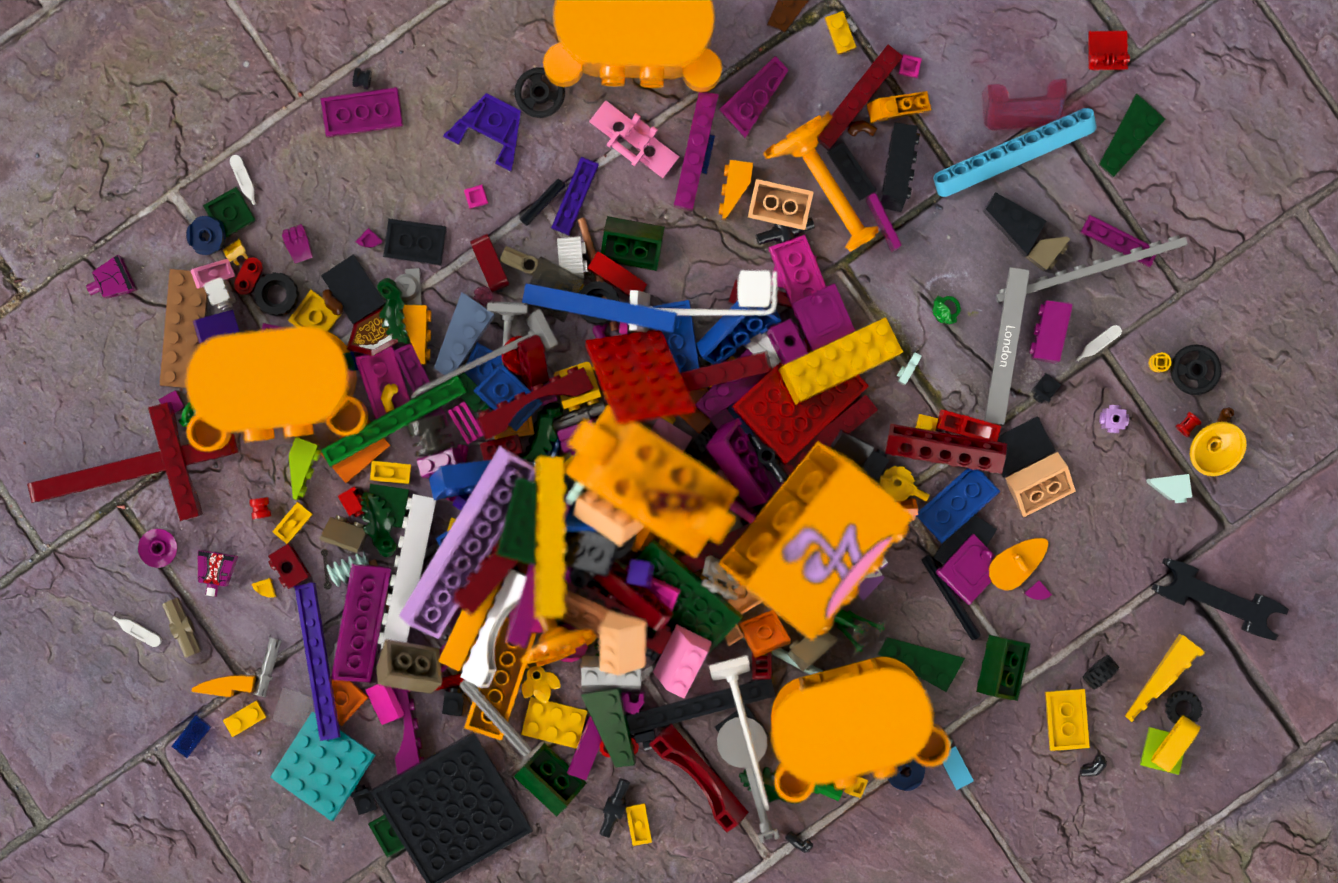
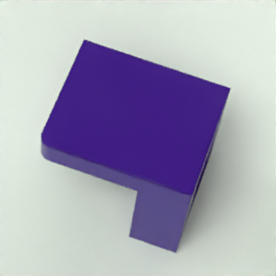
M631 560L627 583L651 588L655 565L650 562Z

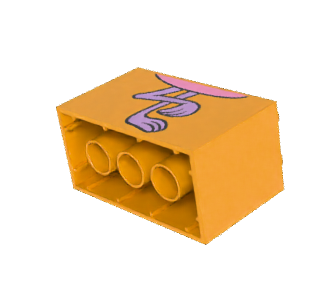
M817 442L718 564L813 641L817 635L820 636L829 631L834 622L833 615L841 605L849 604L855 599L859 592L858 584L867 573H874L881 567L884 561L883 554L892 543L901 541L906 536L909 530L908 523L913 516L851 462L820 442Z

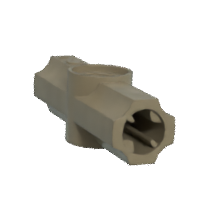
M508 246L505 247L500 258V262L554 285L560 269ZM529 260L535 262V267L532 270L525 269V263Z
M179 597L163 603V609L170 622V631L173 637L178 640L184 657L187 658L201 652L194 634L193 623L189 616H186Z

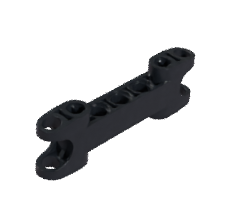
M1167 558L1163 559L1162 564L1172 570L1174 579L1168 586L1153 584L1151 590L1166 599L1184 606L1188 597L1244 620L1241 627L1243 631L1270 640H1277L1278 635L1267 626V618L1276 612L1287 615L1289 611L1287 607L1255 593L1253 600L1249 601L1197 579L1198 568L1183 562Z

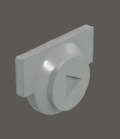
M420 268L405 269V274L398 276L394 281L396 286L402 291L401 299L402 301H407V305H422Z

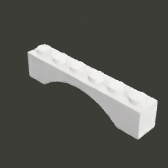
M511 569L504 578L503 587L495 597L496 602L487 614L488 619L479 631V639L473 645L471 656L463 666L461 677L478 687L488 688L497 670L495 664L496 638L505 618L517 606L526 574L518 570Z

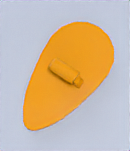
M1045 538L1028 539L996 555L989 566L991 582L1002 590H1013L1019 587L1043 560L1048 548V540Z

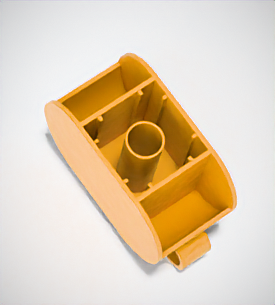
M556 0L554 23L559 43L549 48L544 56L543 65L546 76L550 82L560 87L574 85L579 81L582 74L585 73L590 76L600 77L601 85L612 87L624 86L625 78H640V86L646 88L664 87V79L683 77L685 84L693 91L708 92L719 83L722 71L720 59L713 51L709 50L712 42L714 22L712 1Z
M312 327L225 335L206 341L194 353L187 371V392L189 400L197 413L187 426L189 442L201 451H216L228 443L231 432L244 431L245 442L275 439L274 428L283 427L284 437L314 434L313 424L327 422L330 429L338 435L350 436L358 434L365 428L369 414L364 403L353 397L357 383V371L351 352L346 349L347 346L334 334Z
M608 405L594 425L583 419L567 443L577 452L567 465L565 473L695 558L698 557L709 538L720 544L736 519L728 514L727 511L740 493L737 489L636 422L616 424ZM649 489L695 493L702 498L703 506L697 512L657 509L648 507L643 497ZM650 493L647 497V501L650 504L657 503L659 499L656 493ZM671 495L668 497L667 502L670 506H676L679 498L676 495ZM691 497L688 500L690 508H696L699 504L697 497Z
M875 657L793 679L781 688L773 702L771 711L772 737L776 754L781 761L776 767L774 774L775 787L778 794L787 801L800 802L808 798L813 791L815 783L824 784L834 781L835 788L841 789L857 784L859 782L857 775L873 771L874 778L894 775L897 773L896 765L905 763L913 757L919 764L924 766H937L945 761L950 752V741L945 730L932 722L931 706L918 677L906 664L895 658Z

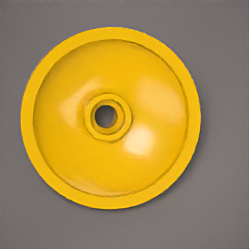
M1216 422L1206 426L1192 441L1190 447L1191 463L1196 470L1207 476H1219L1231 471L1240 463L1245 454V435L1239 427L1229 422Z

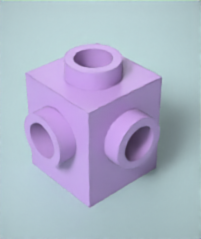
M1109 405V408L1103 409L1100 413L1099 422L1102 424L1101 429H1108V433H1119V430H1124L1125 426H1128L1129 414H1126V410L1121 409L1119 405ZM1114 415L1118 416L1117 423L1113 421Z

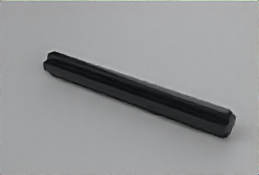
M927 555L921 560L970 639L976 640L981 636L980 632L954 591L936 574V570L939 567L932 556Z

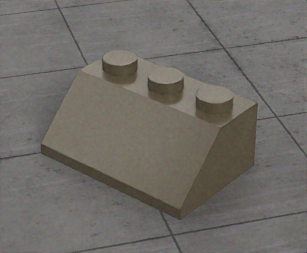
M386 639L377 665L378 685L431 694L442 684L441 665L438 661L440 658L439 648Z

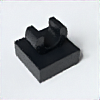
M654 729L635 734L636 743L642 742L645 751L652 749L649 743L652 739H655Z

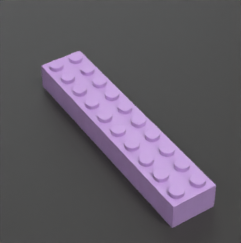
M501 446L499 447L399 616L407 625L437 639L440 638L458 608L452 601L455 598L453 593L459 586L464 587L468 583L466 578L473 570L475 572L478 571L481 567L479 565L480 561L486 555L489 556L492 551L491 548L502 534L516 478L532 482L535 479V466L531 462Z

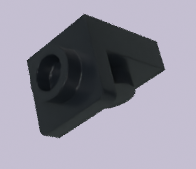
M1045 373L1031 390L1034 394L1033 398L1041 404L1043 402L1049 403L1061 384Z
M449 687V690H445L442 714L462 716L465 692H460V688Z
M365 784L357 786L350 795L354 800L358 815L378 809L376 800L371 793V786L365 787Z

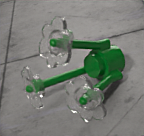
M842 609L836 615L834 622L838 624L837 628L855 646L853 648L854 653L852 654V657H854L869 645V642L865 644L862 642L858 644L857 642L867 635L870 626L876 628L875 632L878 633L877 638L879 639L882 631L885 630L884 627L887 619L885 618L883 622L879 621L877 624L854 614L850 610L847 612ZM854 619H857L863 623L856 625L854 624ZM850 627L854 628V635H853V637L850 635V633H849L845 628H847V629H849Z

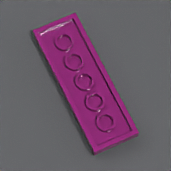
M352 563L331 676L333 680L371 682L391 568Z

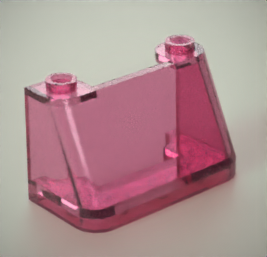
M1056 79L1051 81L1047 86V94L1045 96L1014 99L1008 98V91L1005 86L1001 84L987 85L982 91L985 126L990 130L1042 127L1062 118L1067 94V80Z

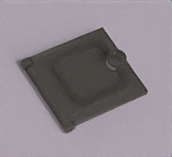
M541 256L529 283L578 293L585 279ZM532 305L562 322H565L569 313Z

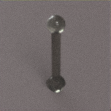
M322 549L321 555L323 556L326 582L324 588L329 590L332 584L329 582L327 570L328 550Z

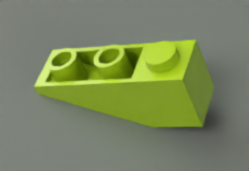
M295 437L289 453L292 496L295 500H300V497L303 498L307 491L305 484L307 479H311L314 473L313 463L318 461L321 455L320 445L299 437Z

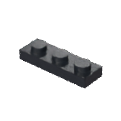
M844 142L827 152V155L859 202L876 191Z

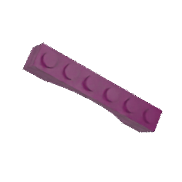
M699 92L674 208L693 212L718 94Z
M392 687L404 712L403 740L400 750L395 757L397 774L424 760V756L421 757L419 750L422 749V741L420 737L417 738L416 730L419 729L418 719L413 716L415 702L414 699H410L409 693L412 690Z

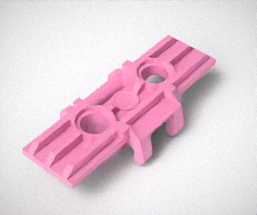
M605 100L589 122L610 138L607 146L609 148L613 147L630 160L634 167L640 161L661 178H664L679 159V156L654 138L658 129L654 126L651 128L641 121L640 115L635 113L631 120ZM620 122L625 126L620 132L613 130L615 123ZM619 137H622L638 149L640 153L636 156L617 140ZM647 146L655 148V154L651 157L644 154V149Z

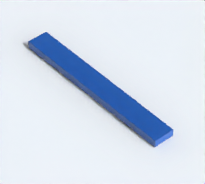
M527 283L525 284L522 303L673 333L678 314Z

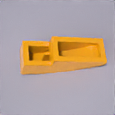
M243 674L218 677L193 687L191 692L224 697L234 696L235 690L253 692L255 690L256 675Z

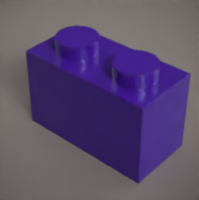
M233 310L193 321L199 343H205L214 337L234 335L239 332Z

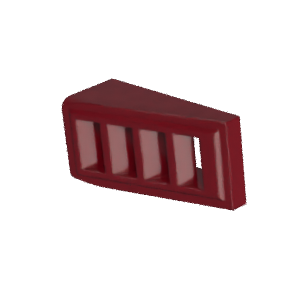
M772 651L768 652L767 656L756 658L752 653V679H772ZM757 661H767L768 664H757ZM757 669H768V671H757Z

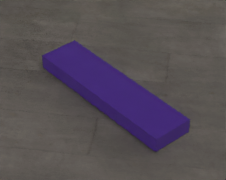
M584 157L580 158L551 229L567 236L570 235L598 169V163Z

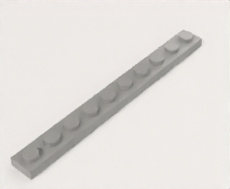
M1177 235L1168 238L1169 242L1161 244V241L1151 243L1148 249L1142 250V247L1130 250L1131 254L1125 256L1123 252L1111 256L1112 260L1104 261V258L1093 261V265L1089 267L1083 264L1074 267V271L1069 273L1066 270L1055 273L1056 277L1048 279V276H1043L1036 279L1037 283L1029 284L1028 281L1026 295L1188 245L1186 237L1180 238ZM1006 288L998 290L999 294L995 296L997 303L1004 302Z

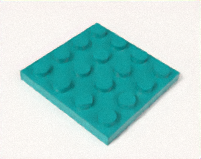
M312 711L270 778L330 821H334L376 754L341 729V738L320 741L316 715Z

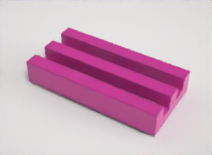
M465 401L448 410L467 445L483 436L474 415ZM461 407H464L479 434L475 435L462 413ZM454 411H457L472 438L469 439Z

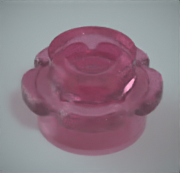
M486 286L478 287L474 291V301L481 305H487L493 298L492 292Z

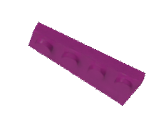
M776 56L718 109L744 138H746L762 110L766 107L771 96L789 71Z
M746 349L739 357L753 353ZM769 372L713 385L694 406L710 419L741 399Z

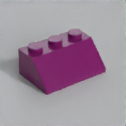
M1048 300L1040 304L1038 310L1040 321L1039 324H1035L1033 333L1036 335L1035 343H1031L1029 353L1032 354L1031 359L1052 364L1060 362L1073 304Z

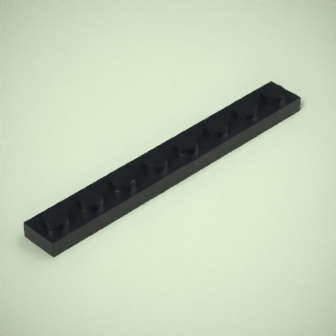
M760 679L739 685L743 705L776 696L771 679ZM730 687L643 710L636 714H628L626 718L630 735L734 708L736 703Z

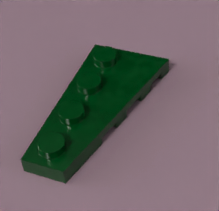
M516 478L496 555L535 565L536 482Z

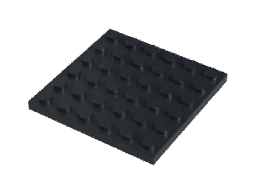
M474 731L371 789L373 797L426 883H443L533 832L532 827Z

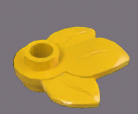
M532 666L527 671V680L522 684V694L524 698L534 695L538 701L546 704L550 698L551 689H559L561 684L554 673L545 672L540 666ZM534 672H538L540 674L539 679L533 678Z

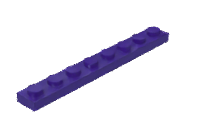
M312 582L294 586L319 740L326 741L341 738L316 584Z

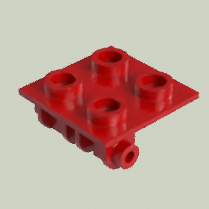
M1088 31L1089 70H1128L1130 54H1128L1127 31Z

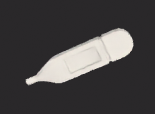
M233 155L230 158V165L242 192L251 200L254 206L256 205L254 185L242 158L238 155Z
M1117 325L1108 328L1084 347L1081 355L1076 358L1077 361L1099 352L1121 335V328Z
M113 617V620L119 623L123 631L144 643L146 642V644L152 647H157L161 644L162 639L158 634L132 620Z

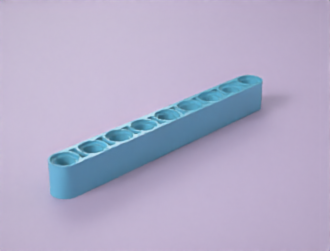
M1090 108L1078 110L937 172L933 179L938 195L942 197L950 196L1093 133L1097 128L1094 111Z

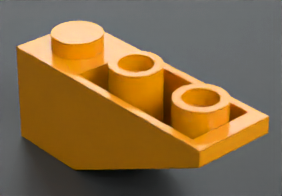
M927 91L878 98L867 104L871 123L931 110Z
M730 160L729 165L725 164L724 176H727V184L722 185L721 192L725 199L724 203H720L719 215H722V220L727 219L749 187L753 163Z
M404 305L403 314L405 318L403 323L406 325L404 329L408 332L407 335L420 363L427 365V361H430L431 350L427 349V343L431 341V330H428V322L432 320V311L428 310L427 305Z

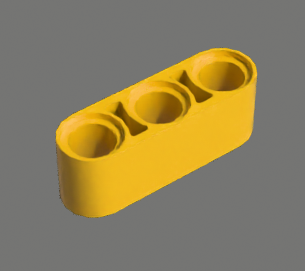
M1183 715L1158 747L1151 761L1165 771L1170 772L1195 739L1201 727Z

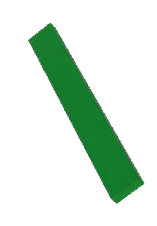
M456 375L370 422L358 434L345 436L321 449V452L328 465L332 467L467 393V390L459 376Z

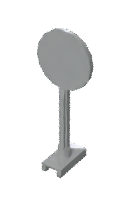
M740 717L733 718L727 721L719 731L717 737L718 751L722 759L729 765L746 769L761 822L759 824L761 832L758 833L760 844L764 843L763 836L767 840L773 838L772 834H774L775 839H778L777 828L773 829L771 821H768ZM747 718L757 762H759L766 752L767 735L758 722Z

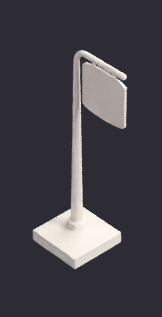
M741 271L739 275L738 301L740 307H768L770 299H772V307L767 311L655 309L678 313L677 316L771 314L776 308L777 272H773V279H771L769 271ZM771 281H773V295H772V297H771ZM630 291V304L653 308V306H650V294L641 291ZM629 324V330L636 332L649 331L647 327Z
M744 656L710 665L709 668L713 681L727 679V682H730L765 810L768 811L769 806L737 681L739 679L738 675L751 671L748 657Z

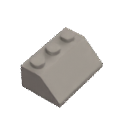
M582 656V692L620 687L621 692H641V669L615 675L600 671V656Z

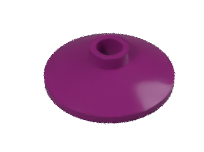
M152 529L140 538L138 553L141 560L148 566L154 568L165 567L176 557L177 542L170 532L164 529ZM158 544L162 546V551L160 552L156 550Z

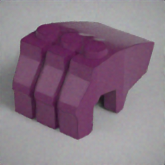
M302 224L291 227L290 230H283L282 237L285 246L295 264L313 258L310 239Z
M621 692L625 712L630 714L639 713L646 701L645 692L639 694V701L631 700V692Z

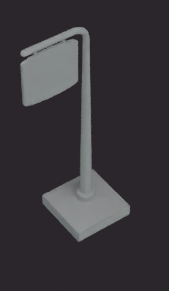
M500 301L488 302L487 311L502 315V320H504L503 346L511 337V323L514 320V316L529 312V304ZM463 407L461 411L475 435L479 434ZM469 407L475 419L479 418V413L482 412L481 409L475 412ZM461 419V425L469 439L472 438ZM483 435L482 437H480V438L477 439V440H485V442H487V440L485 439L484 435ZM460 441V444L467 445L465 441ZM473 441V442H471V443L468 444V445H479V446H480V443H484V442Z
M541 310L534 311L526 319L531 330L527 335L417 389L412 394L411 399L449 380V378L517 348L518 342L535 334L541 338L544 352L551 351L558 343Z

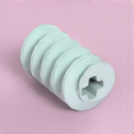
M364 551L362 558L358 553L356 554V560L349 556L348 563L341 559L340 566L336 562H334V568L327 564L330 578L336 586H341V580L345 584L348 583L352 563L369 565V560Z

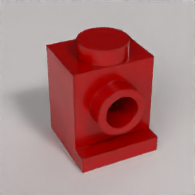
M357 486L338 495L349 516L354 515L355 517L365 513L361 510L364 506L361 504V501H363L361 499L362 495L356 493L359 490Z

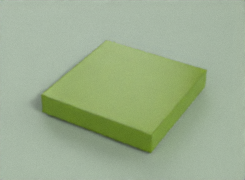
M1149 727L1140 761L1141 766L1165 771L1153 763L1151 759L1169 734L1168 731ZM1184 754L1169 773L1179 775Z

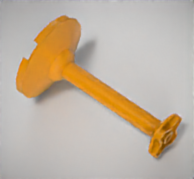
M826 111V114L822 117L819 115L786 135V138L770 146L763 152V155L766 159L788 154L794 157L802 156L851 234L849 241L845 245V248L851 252L873 239L879 232V227H864L815 149L818 145V135L832 118L831 113Z
M518 561L516 563L518 570L527 574L530 564ZM538 618L544 633L539 638V644L524 655L521 662L524 668H529L528 664L535 662L537 667L558 661L576 653L575 648L585 643L587 646L592 644L597 639L596 635L590 629L568 631L565 627H558L555 618Z

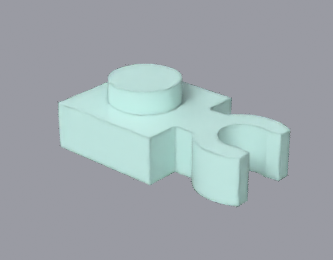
M913 353L906 367L902 366L897 374L899 377L897 382L906 385L922 357L920 354Z
M577 481L564 502L572 505L574 501L577 502V498L584 493L581 491L584 485Z

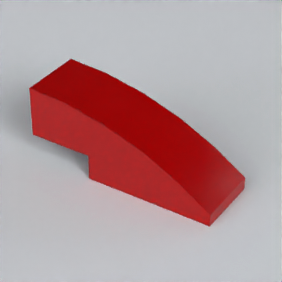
M600 252L596 253L587 270L629 297L630 291L643 292L647 286L641 279Z
M940 410L936 429L960 436L997 442L1001 426L951 411Z

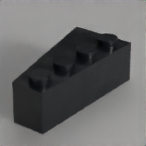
M897 122L893 125L888 150L889 158L885 167L886 175L881 191L883 195L880 200L883 208L886 210L902 212L906 199H910L912 188L909 187V181H913L915 171L911 167L917 158V151H914L915 145H918L920 134L917 133L918 126Z

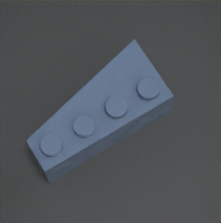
M461 292L434 368L444 375L461 368L496 315L487 311L485 307Z

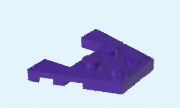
M486 93L443 137L460 145L468 128L479 132L504 145L495 164L511 172L521 111Z

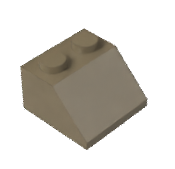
M336 515L335 518L330 517L319 540L355 553L362 552L368 535L364 532L366 525L356 521L354 524L346 522L347 518Z
M829 632L820 636L817 635L813 641L805 636L801 642L797 639L789 646L791 651L788 655L804 671L838 640Z

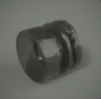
M446 414L425 418L406 425L409 436L412 438L419 437L420 441L412 444V447L422 446V450L414 452L415 457H428L455 446L454 441L447 443L444 441L451 438L452 434H442V430L449 427Z

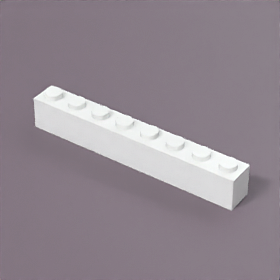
M412 494V498L408 497L406 509H409L408 517H404L402 524L405 533L404 536H400L398 543L401 552L400 556L396 555L394 567H397L396 575L392 574L390 586H393L392 594H388L386 601L389 610L388 613H384L382 620L385 629L384 633L380 632L378 639L381 649L386 639L407 643L410 625H407L399 615L420 580L436 500H433V498Z

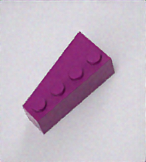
M738 418L722 424L706 447L730 480V483L740 492L741 499L748 508L767 502L774 490L764 469L759 468L758 456L755 451H751L747 443L750 440L746 433H742L739 427L742 423Z

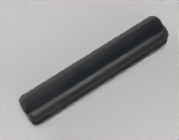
M559 178L556 179L520 217V221L528 226L565 187L564 182Z

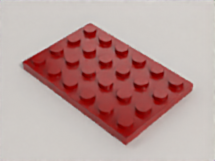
M657 329L585 340V347L616 424L694 412L695 406L661 330Z
M806 338V339H804V341H805V343H806V345H807V347H808V351H807V352H808V354H809V353H811L810 348H809L810 345H809V343H808V341H807V338ZM780 362L732 406V409L764 443L775 451L777 457L785 465L869 387L859 375L795 405L778 371L782 367Z

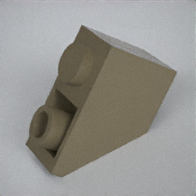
M1060 237L1039 240L1025 258L1043 272L1047 268L1051 270L1057 263L1055 258L1058 254L1061 253L1063 255L1070 246L1067 244L1070 238Z

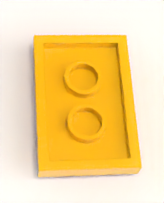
M1085 689L1045 691L1049 750L1090 748Z
M531 696L521 735L577 749L588 710L549 700L544 704Z

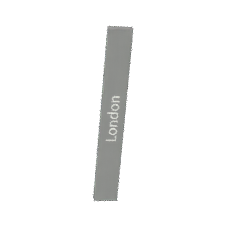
M1009 267L984 421L1003 425L1005 423L1030 272L1027 269Z

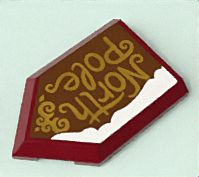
M383 307L354 323L347 350L375 356L398 343V339H392V334H386L389 327L382 328L381 326L384 318L380 319L379 314Z

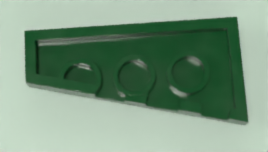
M1137 93L1098 164L1112 178L1165 120L1162 115Z
M886 637L877 653L882 657H891L903 662L916 676L947 692L965 659L964 657Z
M620 687L582 693L581 697L615 767L635 765L636 759Z

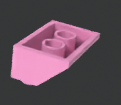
M676 625L653 671L654 675L666 690L685 698L709 651L712 641Z

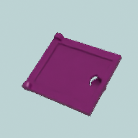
M835 283L791 303L810 345L811 352L856 331Z
M972 534L941 568L936 570V574L967 605H971L991 582L989 566L995 555Z

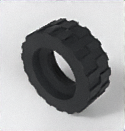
M276 272L268 273L265 277L259 279L260 281L256 284V289L254 290V298L257 301L258 307L263 312L273 316H284L296 307L295 305L299 301V291L293 279L283 273ZM273 285H281L286 290V298L280 304L271 303L267 297V292Z
M589 282L588 285H584L582 290L578 292V294L588 296L602 294L607 299L619 301L620 299L616 290L606 282ZM580 314L587 323L595 326H603L612 321Z

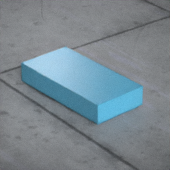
M956 746L950 748L949 755L942 764L955 789L958 790L974 780Z

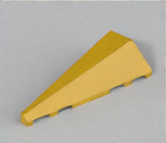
M1179 634L1125 717L1132 722L1142 710L1144 711L1148 707L1147 704L1154 697L1157 699L1178 679V676L1186 668L1188 669L1192 665L1191 662L1198 655L1202 656L1205 652L1184 635Z

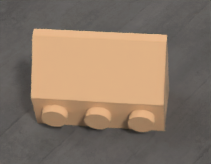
M756 179L748 218L805 230L813 191Z
M1058 452L1005 478L1023 517L1076 492L1068 466Z
M590 489L577 498L574 516L619 546L645 526Z
M608 612L600 626V671L621 675L644 668L646 662V621Z

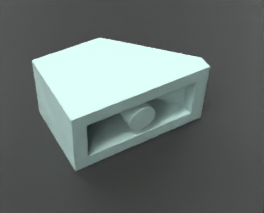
M1189 474L1146 479L1147 484L1168 500H1175V503L1187 502V498H1192Z

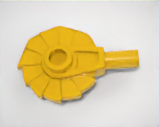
M893 466L890 469L887 468L883 476H880L879 487L895 501H905L909 496L913 495L927 501L930 494L917 489L914 485L915 480L911 475L912 473L905 469V467Z

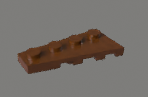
M777 0L767 26L785 33L810 0Z

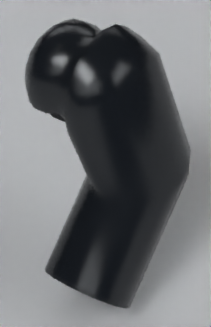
M1098 755L1095 757V763L1092 766L1080 767L1081 777L1099 775L1107 766L1105 757Z
M792 831L785 836V839L803 853L810 852V849L813 847V843L809 839H805L803 842Z

